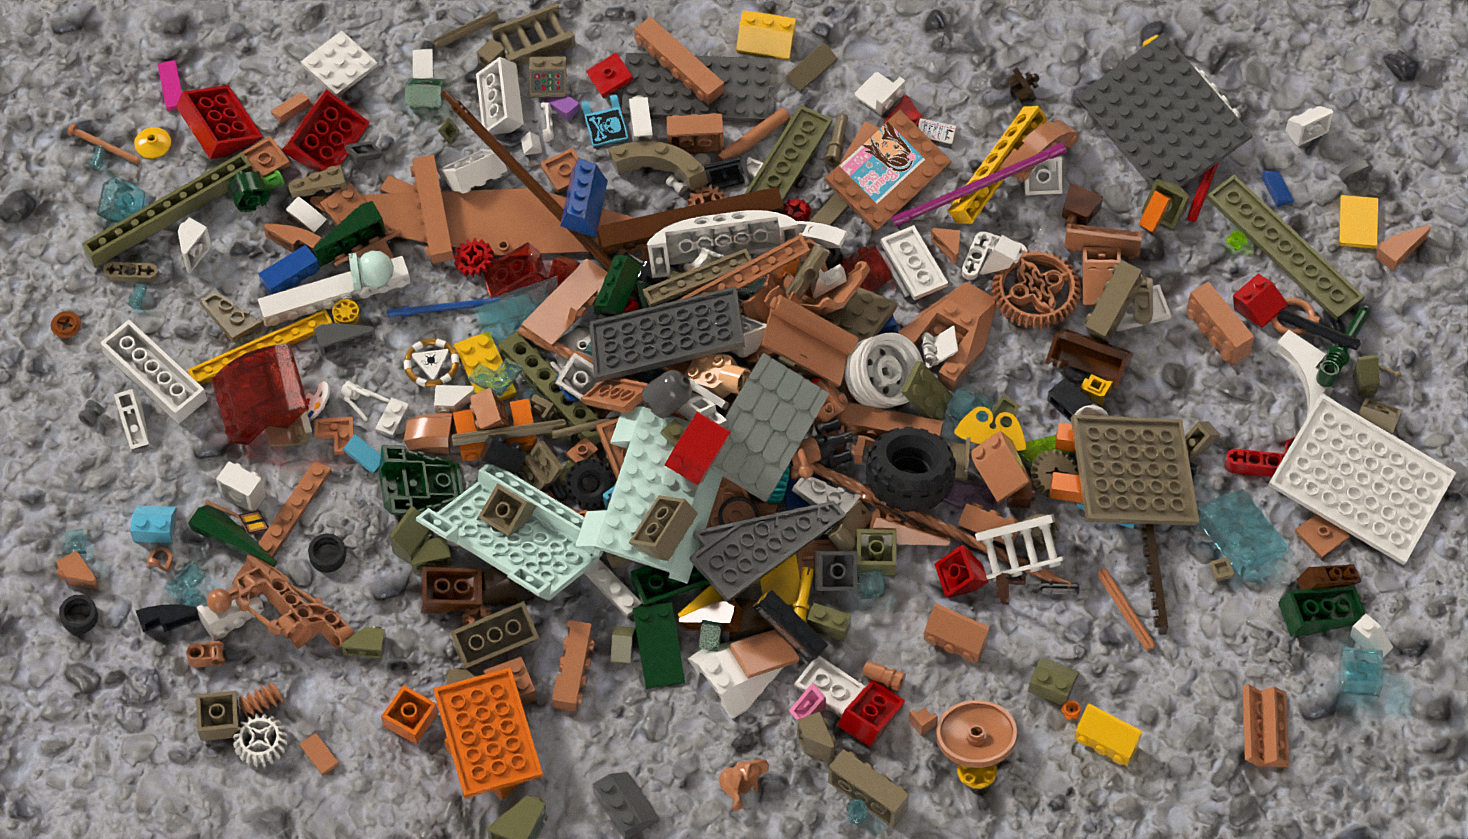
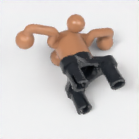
M838 418L824 423H815L812 437L802 440L790 461L791 469L789 470V476L792 480L799 481L801 477L804 479L812 477L814 469L810 464L821 461L830 469L852 461L849 449L834 454L838 446L853 442L852 436L844 438L851 435L850 430L837 435L827 434L841 430V423Z

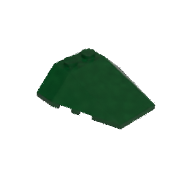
M382 445L379 478L383 506L391 515H405L411 506L416 508L418 512L452 502L463 493L459 463L437 456L435 458L426 456L421 451H418V453L410 451L402 445Z

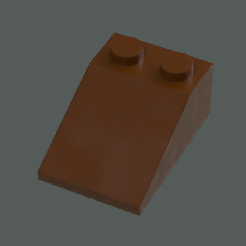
M422 567L421 613H445L482 606V569Z

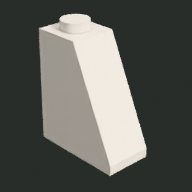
M634 96L632 99H629L633 142L652 141L653 134L648 98Z

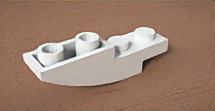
M797 221L799 235L802 234L805 241L811 239L826 249L841 248L848 235L846 231L833 226Z
M692 393L690 400L677 410L690 422L695 414L700 412L724 428L728 427L727 420L716 411V405L699 394Z

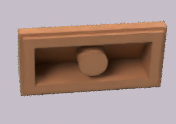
M300 92L270 112L280 124H283L311 106L310 99Z

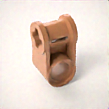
M212 641L191 644L186 650L189 665L193 668L224 665L226 662L223 657L224 643ZM194 654H200L199 657H192V655Z

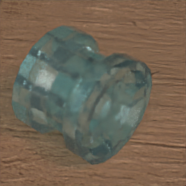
M854 799L848 803L846 816L851 823L860 824L864 822L867 816L865 802Z

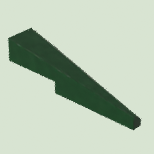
M209 505L199 507L188 522L193 532L220 542L229 550L246 557L247 555L253 556L273 567L277 564V561L221 510Z

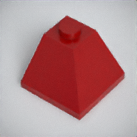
M965 545L959 546L934 564L946 598L975 592L989 582L983 564Z

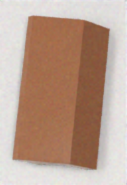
M1249 684L1242 686L1245 760L1256 766L1288 767L1289 745L1286 692L1274 686L1264 690H1259Z

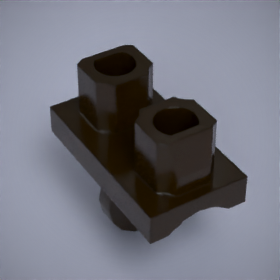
M1016 67L1013 69L1014 75L1007 79L1009 85L1013 90L1020 85L1023 86L1022 89L1015 92L1021 103L1028 99H1031L1032 102L1035 101L1037 98L1030 86H1033L1034 89L1038 87L1037 82L1040 79L1038 74L1026 72V79H1024Z

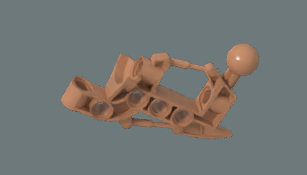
M247 555L246 560L253 567L252 570L236 577L232 588L228 590L214 589L207 596V606L215 613L226 612L230 608L232 600L235 599L241 611L245 612L248 610L256 616L260 622L268 627L269 633L277 636L283 634L287 639L291 638L292 644L297 649L301 648L319 633L323 634L334 648L339 649L344 641L355 634L354 630L336 611L323 605L321 598H314L305 591L296 588L289 583V578L276 568L250 555ZM262 593L282 616L278 620L275 619L270 622L249 607L250 599ZM301 597H303L311 603H306Z

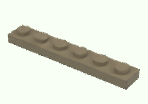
M745 248L643 289V295L650 307L660 305L701 288L746 264L752 258Z

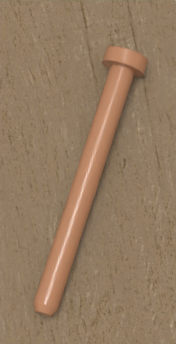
M74 123L67 130V134L71 137L76 135L134 164H140L141 162L139 157L78 129V125Z

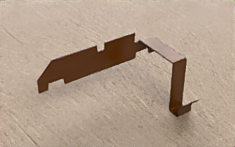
M1009 573L997 575L996 588L999 589H996V598H1000V603L1009 605V602H1006V599H1009V584L1025 585L1026 577L1019 575L1017 577L1021 581L1006 579Z

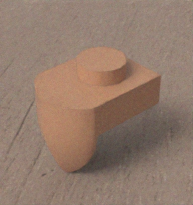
M858 436L857 445L853 444L851 455L854 456V464L862 465L865 448L870 449L871 446H874L876 440L867 436Z

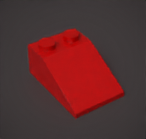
M697 412L672 450L665 466L694 484H701L731 431Z
M871 680L844 710L838 727L867 746L872 747L902 708L905 700L876 681Z

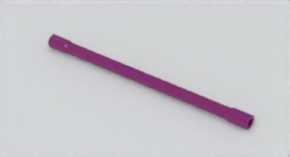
M1063 142L1048 148L1046 151L911 210L893 216L892 220L896 227L911 221L913 218L1048 159H1053L1067 153L1066 147Z

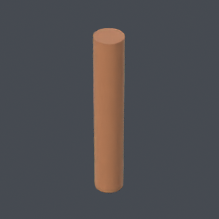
M783 107L718 153L716 155L717 161L741 156L791 119L789 112Z

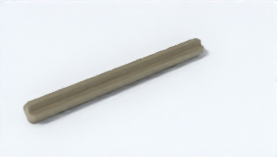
M565 419L453 434L452 442L454 446L485 442L489 435L494 437L500 435L507 439L550 433L551 431L567 428Z

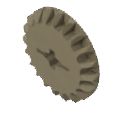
M1053 449L1039 454L1031 466L1030 474L1034 487L1048 498L1052 480L1050 473L1054 469L1058 473L1079 475L1075 459H1072L1069 454L1062 452V450L1057 451Z

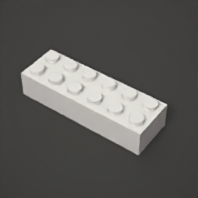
M130 320L126 321L100 342L103 354L178 424L207 401L204 388Z

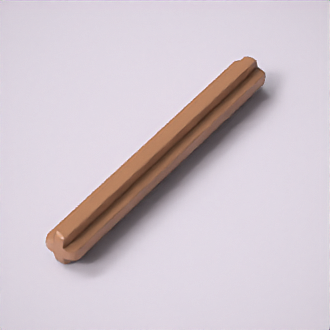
M1105 568L1099 570L1098 578L1145 650L1150 651L1155 648V642L1108 570Z

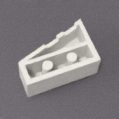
M258 595L250 599L249 607L258 614H261L264 610L261 599ZM235 599L232 600L230 608L223 613H215L208 606H197L201 624L214 641L224 638L228 632L235 628H240L247 620L256 617L248 610L245 612L241 611Z

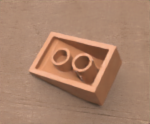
M1002 431L997 432L970 451L976 468L998 503H1001L1030 483L1013 441Z

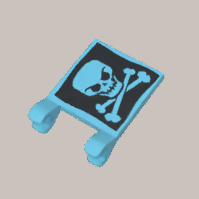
M617 95L610 96L611 109L591 113L589 102H582V111L593 147L629 140Z

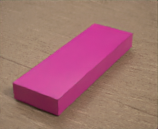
M176 61L158 63L166 110H176V105L182 94Z

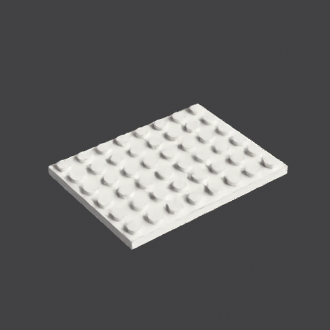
M1321 394L1268 486L1404 565L1456 472Z

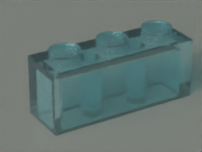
M529 293L473 308L479 330H484V333L494 331L495 326L502 325L503 328L514 325L513 321L520 320L523 323L534 312Z

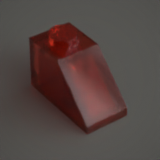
M566 256L553 258L544 294L550 296L580 265V262Z

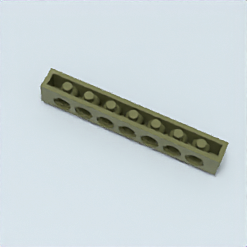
M516 331L499 343L500 354L540 397L554 403L556 414L561 419H565L568 427L601 420L599 415L595 411L592 412L589 406L583 404L581 400L577 402L567 400L563 391L560 390V386L555 384V378L557 375L559 376V373L556 374L553 371L552 365L547 360L544 361L541 358L540 352L529 345L527 338L517 334L518 332ZM597 429L593 432L588 430L575 434L580 440L586 437L598 448L599 452L604 449Z

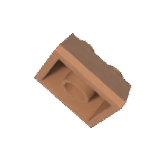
M491 388L470 396L472 403L470 404V409L476 415L477 420L475 424L479 431L512 426L504 402Z

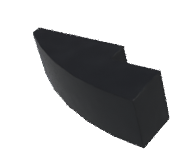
M157 605L135 610L143 632L160 626L163 627L164 632L200 620L197 607L188 605Z

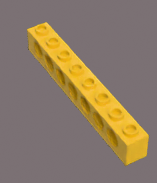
M1026 106L1022 108L967 185L1002 170L1000 166L1013 150L1017 151L1024 144L1022 140L1036 128L1047 122L1048 118L1039 106ZM1004 179L955 200L947 210L957 224H972Z

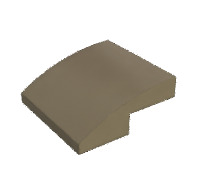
M538 441L531 453L526 455L519 474L525 482L545 492L559 477L564 467L546 443Z

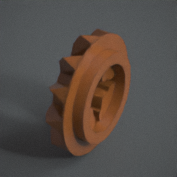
M64 311L58 313L51 321V330L60 339L62 337L69 339V337L76 336V333L81 331V320L73 312ZM69 322L70 327L64 329L62 325H66Z

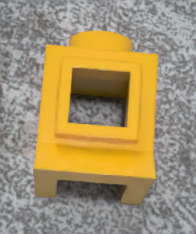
M1091 374L1090 378H1085L1081 385V389H1083L1082 394H1086L1092 402L1103 406L1106 394L1111 392L1113 381H1106Z

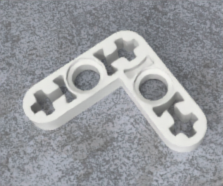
M988 232L976 234L962 267V276L965 279L974 280L978 277L987 254L991 253L1000 236ZM983 239H986V241H984V243H983V245H982V248H981V247H980V241H982ZM1018 243L1022 245L1020 249L1021 255L1024 250L1027 252L1026 247L1023 244ZM980 253L982 257L980 259H974L972 257V254ZM971 264H973V271L971 273H968V271L971 268Z

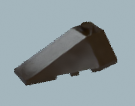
M494 566L482 572V605H516L535 598L533 592L511 580L507 574Z

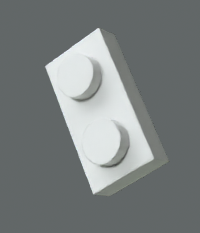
M391 398L375 428L376 432L394 438L409 409V404Z

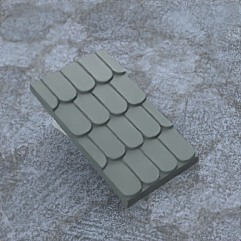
M763 353L725 416L728 424L726 429L731 431L711 469L766 502L829 393Z

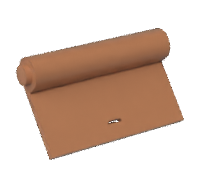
M782 295L773 297L770 302L771 310L762 346L840 387L847 357L855 349L858 337Z

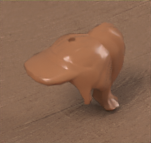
M759 759L749 762H738L733 768H726L721 772L719 784L721 789L734 801L732 811L743 809L744 805L740 795H745L751 787H754V792L758 791L759 776L765 774L769 769L767 760Z

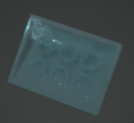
M1243 489L1214 498L1198 508L1199 524L1224 556L1229 558L1231 565L1241 577L1289 549L1286 542Z

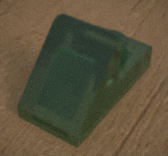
M702 619L699 648L717 652L719 644L722 643L723 639L722 623Z

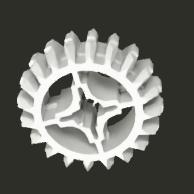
M256 714L255 719H251L248 716L247 723L241 721L240 733L233 735L235 740L233 746L236 748V754L240 755V760H246L248 765L254 762L256 768L259 763H262V766L265 767L268 761L273 765V759L279 760V753L284 754V747L288 745L285 727L281 726L279 720L275 721L273 716L268 719L265 714H263L262 718H259ZM275 734L276 740L273 746H271L269 741ZM250 735L249 745L245 747V740Z

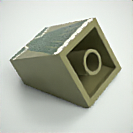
M530 796L524 797L489 825L487 829L488 838L537 839L547 821L546 803L536 796L533 798Z

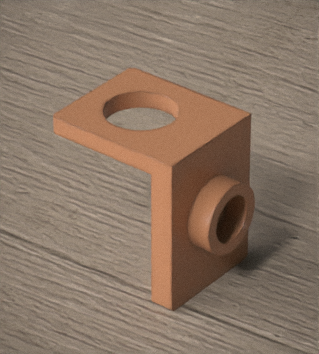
M586 437L566 453L574 463L583 459H590L592 456L596 460L600 459L598 448Z

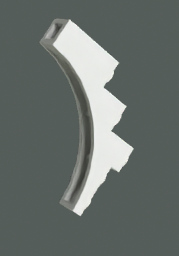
M1288 330L1278 341L1275 352L1291 365L1300 378L1307 397L1308 417L1319 396L1323 394L1330 398L1329 396L1334 388L1332 386H1321L1316 381V375L1321 363L1325 360L1326 354Z

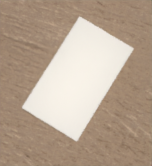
M432 49L413 50V79L433 78Z

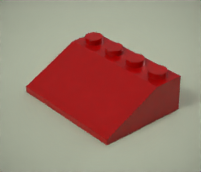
M229 85L182 92L176 108L209 159L226 157L263 138Z
M326 89L317 98L281 150L295 161L317 172H321L331 166L342 164L348 155L345 146L355 144L370 122Z

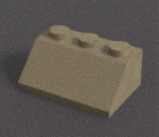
M658 495L629 543L654 559L669 561L698 513L686 499Z

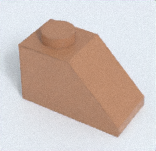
M77 550L56 562L58 567L56 572L61 580L65 579L68 585L90 589L99 588L96 578Z

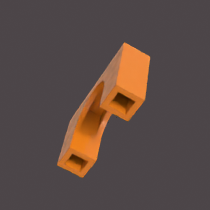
M529 398L510 402L513 426L534 423ZM471 409L453 412L457 434L477 431ZM528 435L507 438L506 441L512 444L517 442L524 446L525 451H529L536 445L537 436ZM486 441L459 445L462 461H474L477 458H481L480 454Z
M1058 424L1055 449L1076 452L1071 424ZM1053 472L1049 498L1083 503L1079 475Z

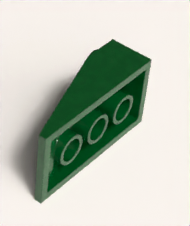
M373 201L362 203L313 248L319 267L334 261V257L342 253L346 255L352 252L351 249L358 245L363 247L369 244L368 240L376 236L379 238L385 236L386 230L382 216Z
M1355 586L1290 590L1278 602L1291 637L1307 636L1351 626L1365 615Z
M672 602L633 608V620L645 688L651 689L685 683Z

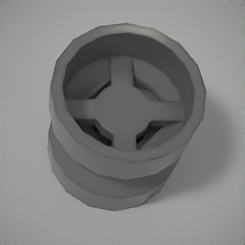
M88 400L85 410L80 412L78 418L84 424L93 427L97 422V417L101 416L104 412V408L99 403Z

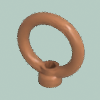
M1299 298L1285 299L1288 306L1296 305L1302 307L1308 314L1307 319L1320 324L1321 317L1316 316L1313 307L1308 302ZM1278 315L1271 320L1273 327L1283 335L1288 330L1298 336L1308 333V331L1301 328L1288 329L1280 324Z

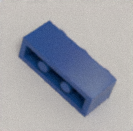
M304 245L258 273L262 286L269 295H273L297 286L302 280L315 275L320 268L317 258Z

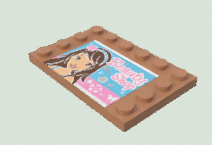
M899 110L828 174L824 181L877 232L952 161Z

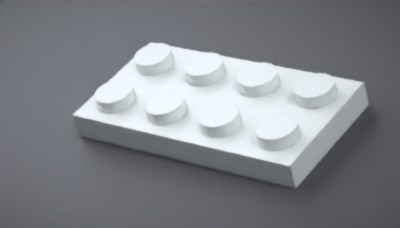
M914 225L881 239V245L914 301L948 287L946 278Z

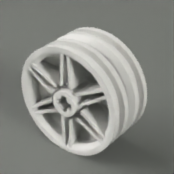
M884 333L859 341L855 349L848 355L844 369L845 380L850 393L860 404L880 409H887L909 402L901 391L916 361L923 362L921 354L907 337L898 333Z

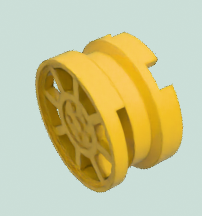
M344 299L334 305L332 309L334 323L358 325L360 313L358 305L354 301Z

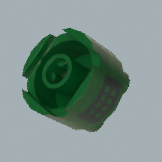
M239 171L234 175V179L227 187L235 207L240 212L257 210L256 206L260 204L264 206L271 196L260 171L245 173Z

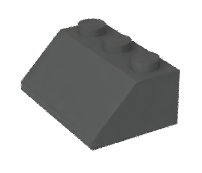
M628 772L609 774L593 783V794L624 839H630L660 821Z

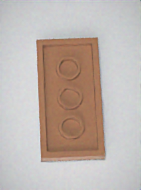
M623 378L602 381L582 396L581 400L585 405L627 414L632 412L637 404L644 401L642 390L648 383Z

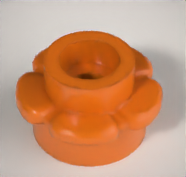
M1070 700L1062 706L1061 711L1064 713L1065 718L1077 719L1080 716L1081 706L1076 701Z

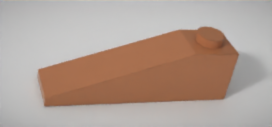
M875 505L869 529L896 530V545L950 544V536L938 532L929 526H924L923 528L911 518L905 520L899 517L900 513Z

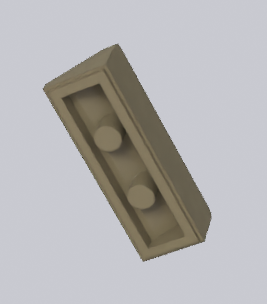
M822 43L787 74V82L801 92L837 60V57L826 43Z

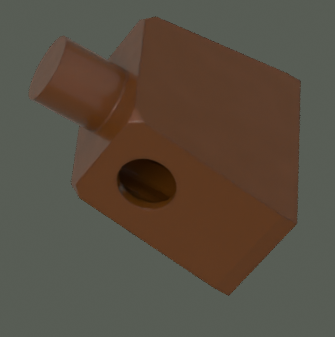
M1071 183L1062 211V217L1067 219L1065 226L1067 227V223L1087 226L1101 209L1103 196Z

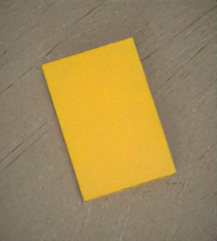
M1341 195L1339 246L1376 249L1378 198Z

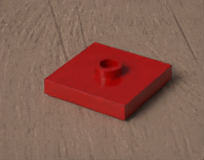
M617 52L586 70L587 75L602 98L634 80Z

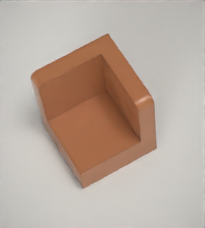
M926 708L917 713L912 710L909 714V722L920 736L937 726L938 716L936 713L931 715Z

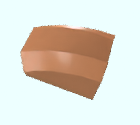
M425 414L407 420L404 442L408 450L449 455L451 431L454 423L453 414Z

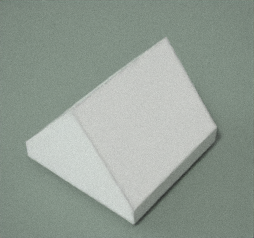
M529 131L521 139L524 156L542 153L539 136Z

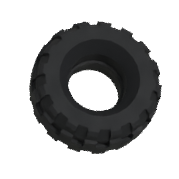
M923 428L891 429L888 434L883 433L875 441L874 446H871L866 463V481L875 497L880 502H885L886 506L892 509H900L903 512H923L927 508L932 509L950 494L955 479L956 459L953 458V452L948 443L943 442L942 437L936 433L932 434ZM901 470H912L920 474L906 473Z

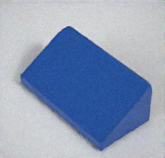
M1263 171L1262 180L1276 207L1294 202L1279 171Z

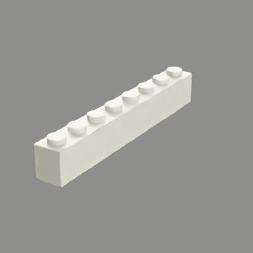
M403 256L391 259L394 266L393 275L386 285L379 288H370L364 284L363 286L361 285L362 290L354 291L353 277L351 271L259 298V307L266 327L275 326L287 320H295L304 315H312L324 309H331L340 300L349 299L354 301L361 298L365 299L371 295L385 293L388 290L397 287L402 288L410 284L409 273Z

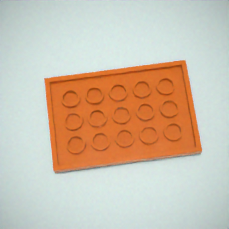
M511 667L433 688L464 799L543 777Z

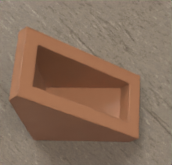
M940 228L932 229L931 241L955 265L958 262L961 231Z

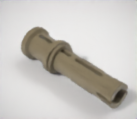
M842 113L837 114L832 140L827 145L828 153L824 158V161L832 166L840 164V153L844 149L842 141L848 116L843 114L841 120Z

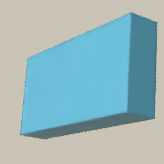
M356 434L353 435L342 449L372 474L380 465L381 454Z

